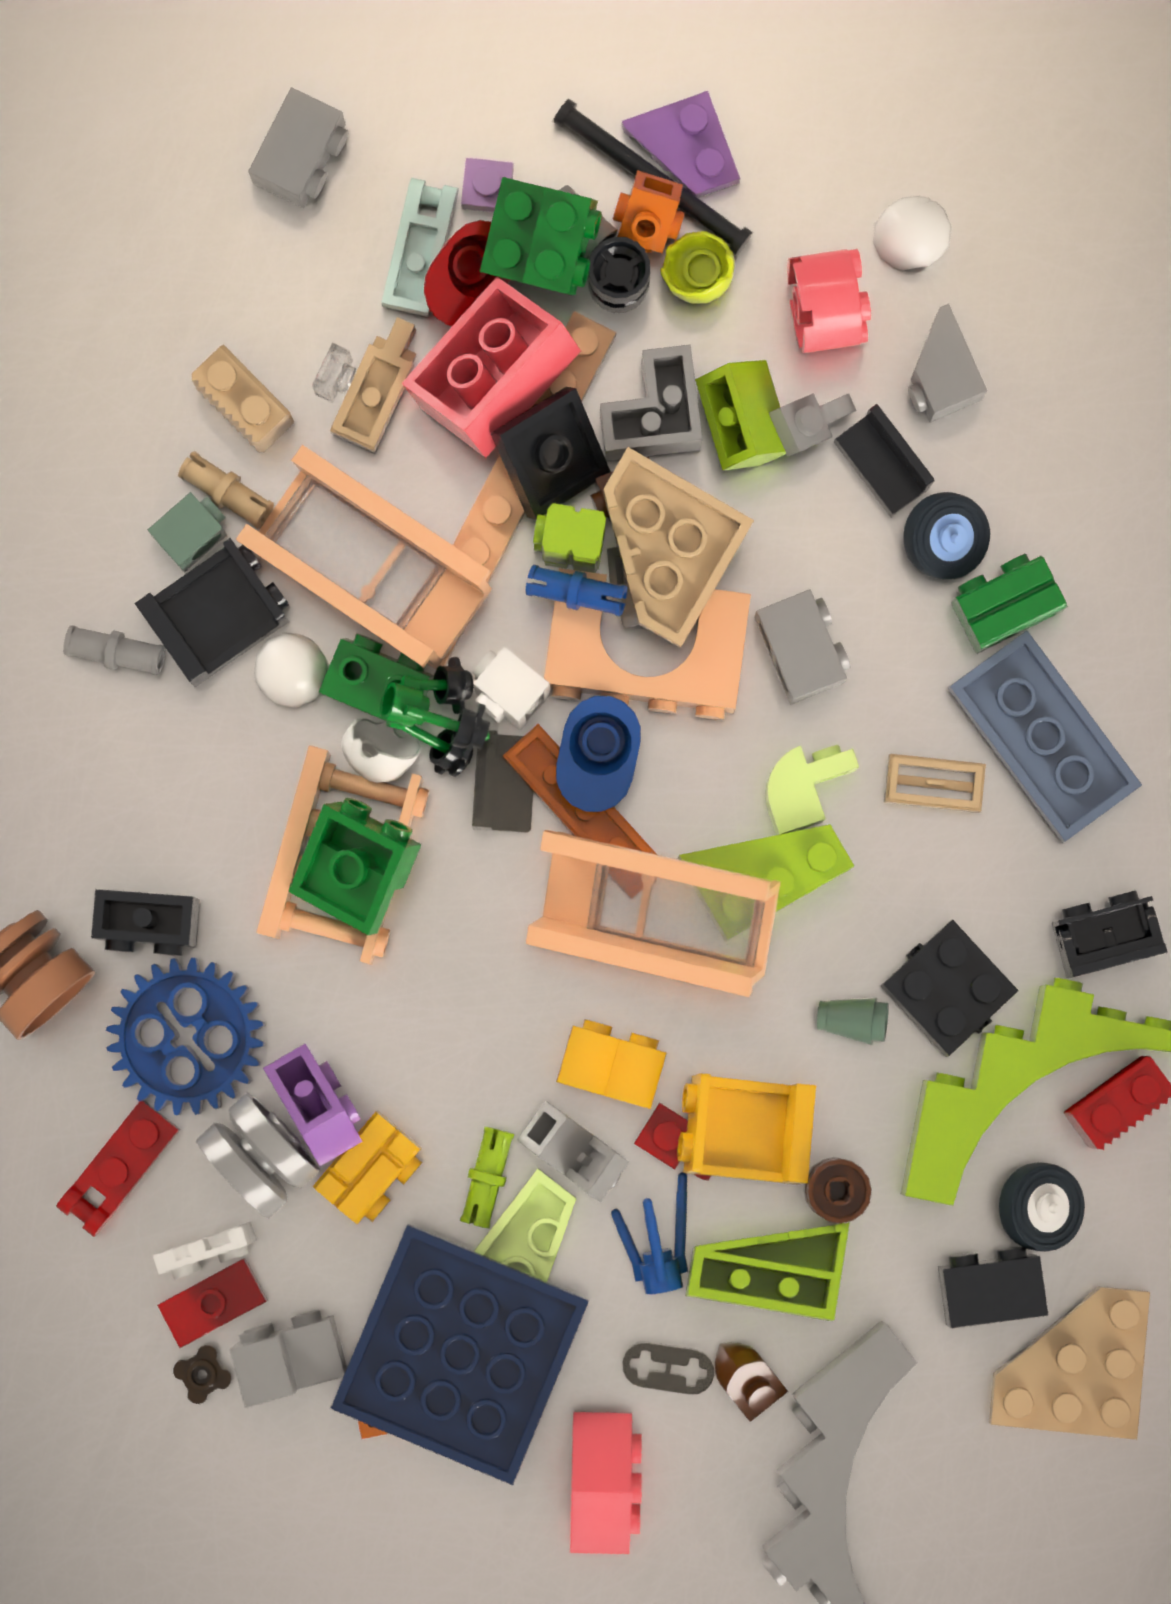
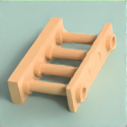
M309 745L256 933L280 939L282 930L290 932L291 928L350 943L363 947L360 961L372 965L374 956L383 958L387 947L390 929L383 928L386 914L378 933L368 936L343 921L297 909V904L290 902L292 894L288 891L302 859L307 839L311 836L321 810L316 809L321 790L329 792L330 788L403 807L399 822L408 827H411L413 816L422 818L429 790L421 788L423 784L422 776L413 773L408 789L384 782L375 783L366 780L362 776L337 770L336 764L329 762L331 754L328 750Z

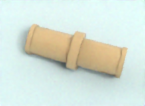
M196 451L190 454V458L187 457L179 469V478L185 479L212 497L211 501L218 508L221 509L226 506L257 529L262 526V523L266 521L273 510L274 503L240 483V476L232 471L228 474L202 458Z

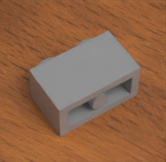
M291 87L248 170L252 183L304 208L309 196L316 198L324 186L327 172L323 171L330 155L332 154L337 157L346 142L348 130L344 129L346 124L343 112Z
M811 589L756 611L754 618L790 705L839 686L846 681L845 671L851 668L850 662L841 642L833 644L826 626L832 624V619L822 597L815 600Z

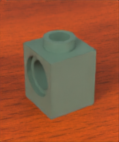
M190 492L148 528L147 531L185 573L227 536L225 530L220 525L226 517L208 497L199 502Z

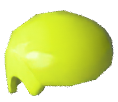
M707 231L686 233L673 244L667 246L660 273L674 296L691 304L710 303L720 298L732 282L735 268L734 255L726 242Z

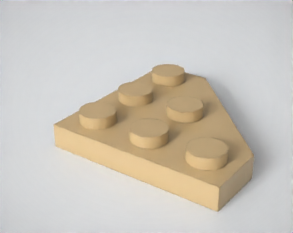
M627 447L605 485L603 494L638 624L674 645L682 647L754 520Z
M1098 1286L1084 1298V1301L1046 1329L1013 1360L1008 1361L993 1373L989 1423L999 1426L1137 1440L1150 1292Z

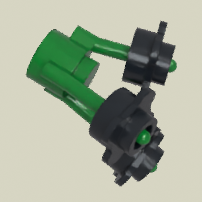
M451 657L448 661V666H439L434 673L433 680H421L403 675L400 684L391 682L384 691L380 704L381 719L387 721L386 725L388 727L402 730L430 745L429 758L435 764V772L440 775L448 772L453 777L458 776L470 763L473 756V747L481 750L484 742L490 738V733L488 732L490 722L482 719L486 705L480 703L477 712L465 708L464 700L471 698L474 685L472 674L462 668L459 657ZM422 691H433L435 700L440 705H452L454 714H460L458 720L430 712V699L427 696H423ZM424 722H428L446 729L436 737L414 724L422 725Z

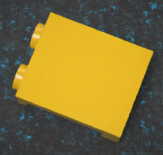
M704 1073L693 1075L691 1084H685L682 1095V1111L688 1113L687 1132H681L679 1136L677 1157L678 1161L684 1162L683 1173L792 1185L808 1184L816 1085L798 1083L785 1085L712 1077L710 1074Z

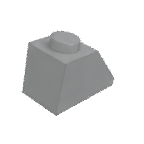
M949 304L939 308L912 374L911 381L913 385L908 386V392L918 413L925 411L929 422L981 401L987 392V388Z

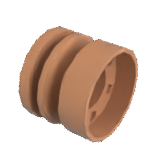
M39 910L28 914L18 922L12 923L0 931V995L5 992L8 996V999L0 1008V1021L17 1040L27 1037L57 1014L87 985L95 974L92 967L74 948H70L54 958L49 954L58 942L61 933L57 929L52 928L36 938L48 922V919Z

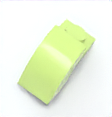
M834 745L812 753L814 762L807 764L802 747L798 746L786 753L777 762L769 775L765 790L766 806L776 835L798 831L822 823L826 819L814 785L856 771L859 768V764L853 749L841 752L840 746Z

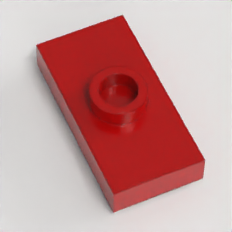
M243 1258L157 1306L179 1348H182L268 1300L246 1258Z

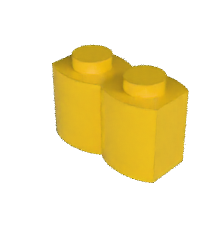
M587 1019L584 1020L582 1028L572 1026L556 1082L651 1109L667 1054L657 1050L659 1040L631 1033L629 1042L610 1036L613 1027Z

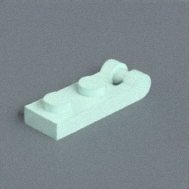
M411 178L383 293L382 307L429 317L430 309L427 306L424 295L425 275L447 241L457 202L458 188L444 185L443 189L426 186L425 180ZM421 205L437 207L436 218L420 215Z

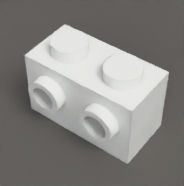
M505 646L498 655L490 650L473 671L475 674L474 679H476L473 685L478 696L475 699L478 703L477 706L479 707L480 703L486 705L484 713L498 724L505 718L518 730H521L551 695L550 683Z

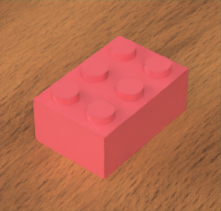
M496 277L401 384L425 413L486 458L496 447L491 433L529 410L581 350L561 321L499 277Z

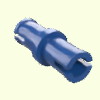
M532 565L527 578L544 581L547 585L534 582L526 583L525 592L527 596H537L566 603L568 609L576 611L581 606L611 613L619 617L624 611L626 603L608 600L606 596L627 599L628 587L625 585L620 586L589 579L585 572L575 571L572 575L541 568L538 565Z

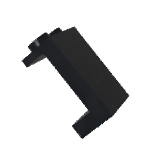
M231 538L223 542L224 548L155 596L148 593L134 603L194 687L289 622L282 610L290 605L274 582L266 587L263 585L255 573L256 570L262 567L258 559L244 545L237 548Z

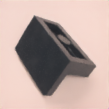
M878 404L871 407L864 418L834 440L836 446L890 517H893L928 491L935 481Z

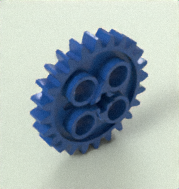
M172 958L169 964V973H165L158 964L151 965L152 980L148 981L145 977L136 974L134 979L139 990L136 993L126 989L120 991L122 996L129 1002L126 1008H111L115 1015L122 1018L119 1025L106 1027V1031L119 1035V1042L106 1047L107 1051L121 1053L122 1059L116 1062L112 1069L113 1071L126 1069L129 1071L130 1075L125 1079L122 1086L129 1088L139 1084L141 1089L136 1099L139 1102L146 1100L152 1094L155 1095L154 1110L161 1111L168 1101H172L174 1115H181L185 1103L189 1102L194 1114L198 1115L202 1113L203 1100L205 1099L208 1100L214 1109L221 1108L219 1093L224 1092L232 1099L237 1098L238 1094L233 1083L237 1080L241 1083L250 1084L252 1080L244 1071L245 1066H260L261 1064L250 1053L252 1048L265 1046L266 1042L253 1038V1031L264 1027L265 1022L251 1020L249 1016L260 1005L258 1002L244 1004L242 998L250 988L247 985H243L233 990L230 986L234 980L235 973L232 971L227 972L220 979L216 978L217 963L211 962L204 973L200 972L197 958L190 959L187 970H182L178 959ZM193 988L202 997L201 1009L192 1016H185L178 1008V998L184 990ZM159 1002H164L181 1026L184 1028H196L197 1032L194 1033L192 1039L214 1063L215 1068L213 1071H208L200 1058L190 1046H177L175 1041L179 1039L180 1034L158 1010ZM150 1019L157 1020L164 1028L162 1041L154 1047L145 1045L140 1038L141 1026ZM217 1026H224L229 1029L233 1038L230 1049L223 1054L215 1053L208 1045L209 1033ZM179 1057L188 1058L192 1061L195 1069L192 1080L185 1085L176 1083L170 1074L172 1063Z

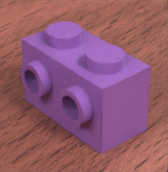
M306 1043L263 1068L319 1166L362 1142L353 1125L361 1120L358 1112L347 1094L340 1098L337 1097L334 1090L341 1087L333 1070L327 1061L318 1065Z

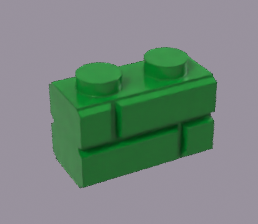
M1026 553L1000 566L1004 574L988 582L984 575H980L957 587L961 595L955 597L951 604L977 654L1063 612L1068 607L1042 555L1030 561Z

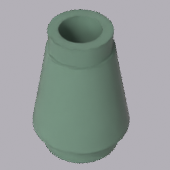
M877 997L830 1001L820 1000L817 1014V1029L826 1030L827 1032L872 1045L873 1041L885 1042L889 1003L877 1002Z

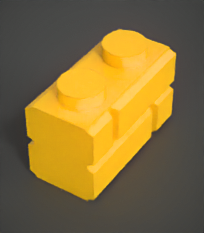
M375 1111L359 1130L358 1134L362 1142L337 1156L312 1186L356 1224H359L364 1217L373 1222L391 1201L384 1193L397 1179L404 1185L423 1163L416 1157L422 1147L379 1111Z

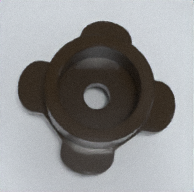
M210 1345L201 1346L198 1349L197 1355L189 1360H179L173 1368L175 1378L183 1381L188 1389V1399L195 1404L204 1403L208 1394L216 1389H226L231 1383V1373L223 1369L221 1362L217 1358V1350ZM200 1370L206 1371L207 1377L205 1379L198 1377Z

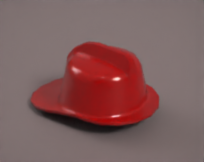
M478 220L470 222L456 231L444 243L425 275L424 295L427 306L435 318L447 326H453L492 281L498 277L480 272L491 221ZM499 277L501 280L509 284L510 279Z

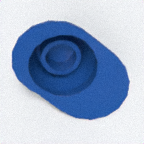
M593 696L581 701L568 716L556 764V781L561 794L574 807L586 812H602L616 806L628 793L633 781L641 742V726L635 712L625 702L612 696Z

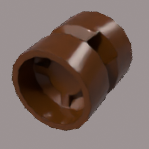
M836 1157L823 1159L813 1165L809 1170L808 1184L803 1186L805 1201L811 1210L829 1222L840 1224L853 1221L862 1215L870 1203L872 1192L870 1180L860 1166L852 1161Z

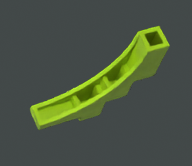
M1054 978L1053 986L1041 985L1039 987L1029 1041L1023 1040L1024 1030L995 1025L994 1034L988 1032L981 1033L970 1089L964 1088L965 1078L943 1073H936L935 1081L923 1080L900 1194L953 1206L964 1169L984 1132L1007 1104L1037 1080L1078 1060L1105 1052L1134 1049L1171 1052V1021L1146 1016L1144 1024L1125 1021L1127 1012L1098 1006L1097 1015L1091 1014L1094 994L1081 992L1083 983Z

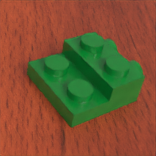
M502 177L480 272L575 296L577 286L583 288L589 274L590 259L584 258L589 239H596L601 225L602 212L596 210L598 200Z
M345 798L344 802L323 804L288 892L369 936L378 933L395 890L404 888L422 844L410 838L412 829L407 825L391 819H386L383 824L370 817L372 811L370 806L356 799Z

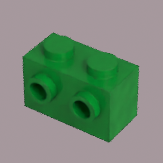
M356 633L354 640L348 638L340 639L319 693L381 719V700L385 689L391 682L400 684L403 675L421 680H433L434 675L424 671L426 666L423 668L401 652L398 660L381 653L382 643ZM422 691L423 696H427L428 691Z

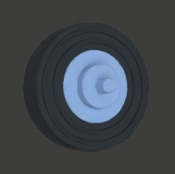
M953 492L936 493L921 500L910 512L904 527V547L910 561L921 572L944 580L960 578L972 572L985 557L990 542L989 522L984 511L972 499Z

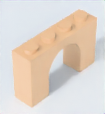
M559 568V572L572 575L577 571ZM585 572L589 579L607 582L606 574ZM714 589L698 617L694 647L687 659L673 671L655 677H642L631 674L621 669L611 660L604 649L600 635L602 611L581 606L576 611L568 609L566 603L554 601L544 679L550 683V689H553L552 697L580 700L581 693L612 696L625 702L627 705L629 700L648 702L647 709L655 712L676 713L677 706L695 708V716L724 720L725 713L734 714L736 709L751 594Z

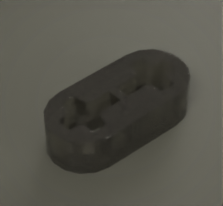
M640 1341L630 1345L622 1358V1369L626 1378L632 1384L643 1388L689 1395L699 1394L707 1390L714 1378V1366L709 1356L695 1348ZM641 1351H649L652 1361L666 1363L665 1371L652 1369L648 1371L647 1377L641 1378L638 1376L637 1368L630 1366L631 1358H639ZM690 1358L698 1359L699 1367L705 1369L706 1374L705 1377H697L695 1385L686 1384L685 1375L670 1372L671 1364L687 1366Z

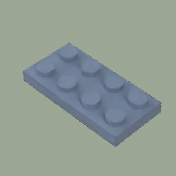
M1028 630L948 688L1062 843L1066 842L1142 786L1133 771Z

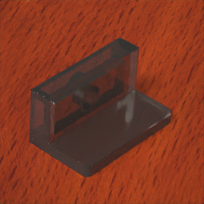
M488 730L490 738L484 742L481 750L477 749L472 828L473 830L528 833L531 830L533 791L502 758L524 736L500 735L498 731Z

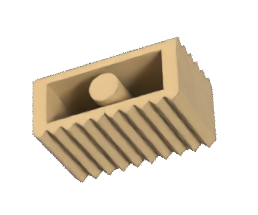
M224 344L192 373V382L197 391L201 392L204 398H208L210 404L214 405L217 411L221 412L223 417L227 418L230 424L235 426L237 432H241L244 439H248L250 445H254L257 452H265L293 425V418L287 408Z

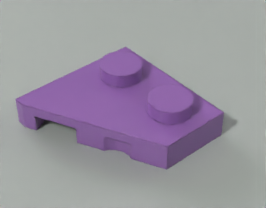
M708 91L622 121L624 133L630 139L633 137L652 155V159L663 170L674 175L678 179V183L683 184V188L697 198L740 183L739 173Z

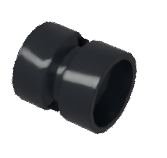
M612 237L602 241L593 250L590 257L588 290L592 299L602 309L612 313H625L637 308L645 299L649 289L650 260L646 250L637 241L626 237Z

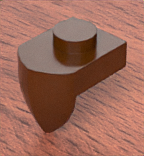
M720 1343L715 1358L717 1380L751 1422L784 1396L788 1390L752 1347L742 1343Z

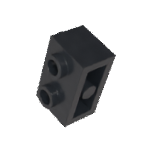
M95 889L91 938L105 941V950L134 952L135 943L154 944L153 954L182 956L183 947L196 948L200 899L192 896Z

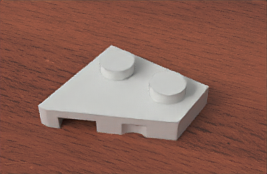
M251 1222L158 1253L153 1256L159 1275L171 1271L173 1278L177 1279L202 1270L199 1262L201 1260L218 1255L220 1263H224L248 1254L246 1245L257 1239Z

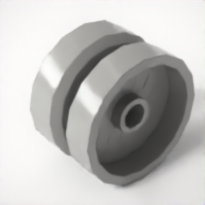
M247 1092L229 1109L230 1120L243 1136L242 1139L225 1125L214 1123L196 1142L209 1161L234 1189L258 1212L269 1219L287 1202L286 1191L273 1173L276 1172L288 1184L302 1188L319 1172V1168L287 1125L273 1112L270 1113L255 1097Z

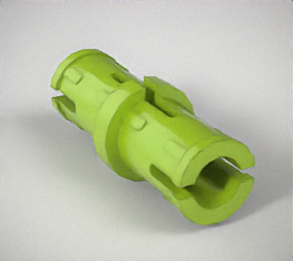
M484 1126V1135L475 1168H470L467 1176L472 1180L460 1221L490 1229V1220L499 1186L504 1187L507 1177L502 1175L514 1134Z

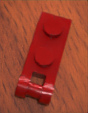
M145 1100L138 1102L76 1182L62 1196L56 1207L67 1216L70 1213L84 1223L82 1228L95 1237L181 1129L160 1112L154 1110ZM92 1187L106 1197L98 1208L84 1198Z

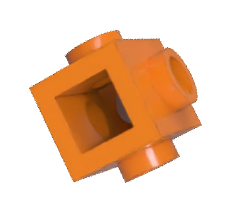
M637 170L630 194L620 193L612 220L621 222L617 237H626L637 241L646 250V253L651 251L663 253L667 238L676 240L682 225L685 212L679 211L677 208L683 184Z

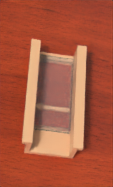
M302 445L291 460L300 470L297 477L259 531L246 524L236 540L423 668L428 662L437 668L491 592L492 588L486 581L491 571Z
M543 831L540 850L552 853L543 917L528 925L526 944L749 997L751 995L753 985L765 975L780 888L779 881L773 880L771 882L770 880L572 836L564 832Z

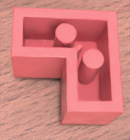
M573 1412L570 1553L629 1554L630 1534H640V1504L631 1503H641L642 1473H632V1463L641 1464L642 1434L632 1433V1413Z

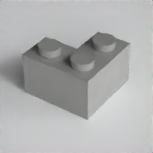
M691 344L642 350L641 364L646 398L600 403V420L606 461L620 460L627 447L645 457L701 449L703 439Z
M320 1310L292 1317L293 1326L274 1331L273 1324L270 1323L245 1330L243 1334L239 1335L240 1341L230 1349L245 1408L293 1395L301 1388L344 1377L347 1364L333 1315L322 1318Z

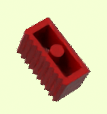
M1140 1056L1065 1110L1064 1114L1089 1148L1104 1150L1105 1143L1112 1144L1113 1138H1120L1121 1132L1128 1133L1129 1126L1136 1127V1122L1144 1121L1145 1115L1152 1116V1109L1160 1110V1104H1168V1098H1171V1083L1150 1056Z

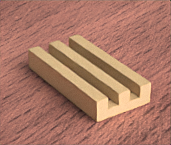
M889 754L884 803L980 813L986 764ZM899 766L971 773L974 774V783L899 775L898 769ZM897 785L973 794L972 801L896 793Z

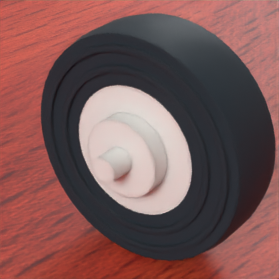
M1039 1162L1022 1166L1007 1179L1000 1195L999 1215L1002 1226L1015 1243L1026 1249L1046 1252L1062 1248L1075 1237L1084 1218L1085 1201L1081 1186L1069 1171L1055 1164Z

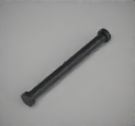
M570 98L563 103L553 119L556 125L560 128L566 125L634 176H636L637 170L675 182L576 110L577 104ZM682 187L678 208L712 233L722 238L730 245L729 248L733 254L737 256L747 244L753 232L746 227L741 230Z

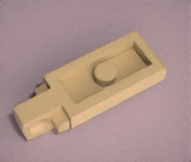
M397 317L387 340L377 336L373 345H368L331 426V434L375 453L404 390V386L401 383L414 368L413 363L417 354L408 350L416 332L414 324Z

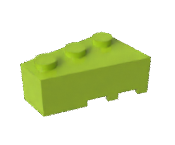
M831 824L681 854L677 858L678 860L770 880L771 882L773 880L779 881L780 888L775 913L855 867ZM694 886L725 942L751 927L755 899Z
M850 1222L695 1246L692 1251L685 1296L834 1321Z

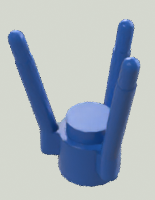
M683 1172L678 1174L674 1256L672 1255L671 1248L662 1249L651 1199L645 1198L642 1203L651 1251L643 1253L644 1262L641 1260L618 1209L611 1211L618 1234L631 1261L635 1281H643L645 1294H660L682 1288L681 1274L688 1272L685 1257L687 1174Z

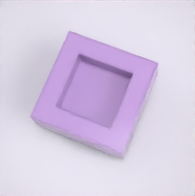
M466 158L461 208L494 212L502 177L513 178V162Z

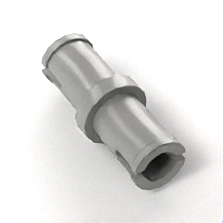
M70 625L63 646L64 655H73L104 662L106 668L116 670L118 666L159 675L165 659L164 645L125 638L123 632L114 630L111 634H105Z

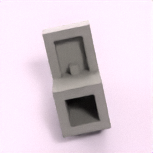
M546 1100L517 1139L535 1155L561 1172L599 1202L618 1183L621 1173L629 1163L619 1153Z

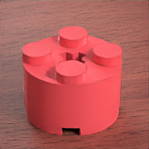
M843 249L788 258V285L797 284L792 289L793 300H790V308L799 348L802 347L803 354L856 346L868 342L866 321L871 320V308L867 291L859 292L857 278L862 277V266L858 249Z

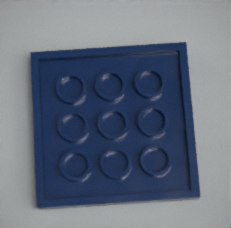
M407 1224L330 1409L513 1486L589 1300Z

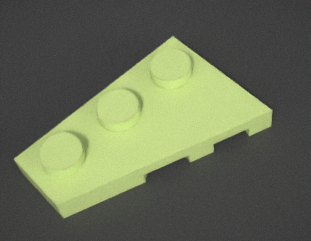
M538 1168L474 1252L547 1282L576 1197Z

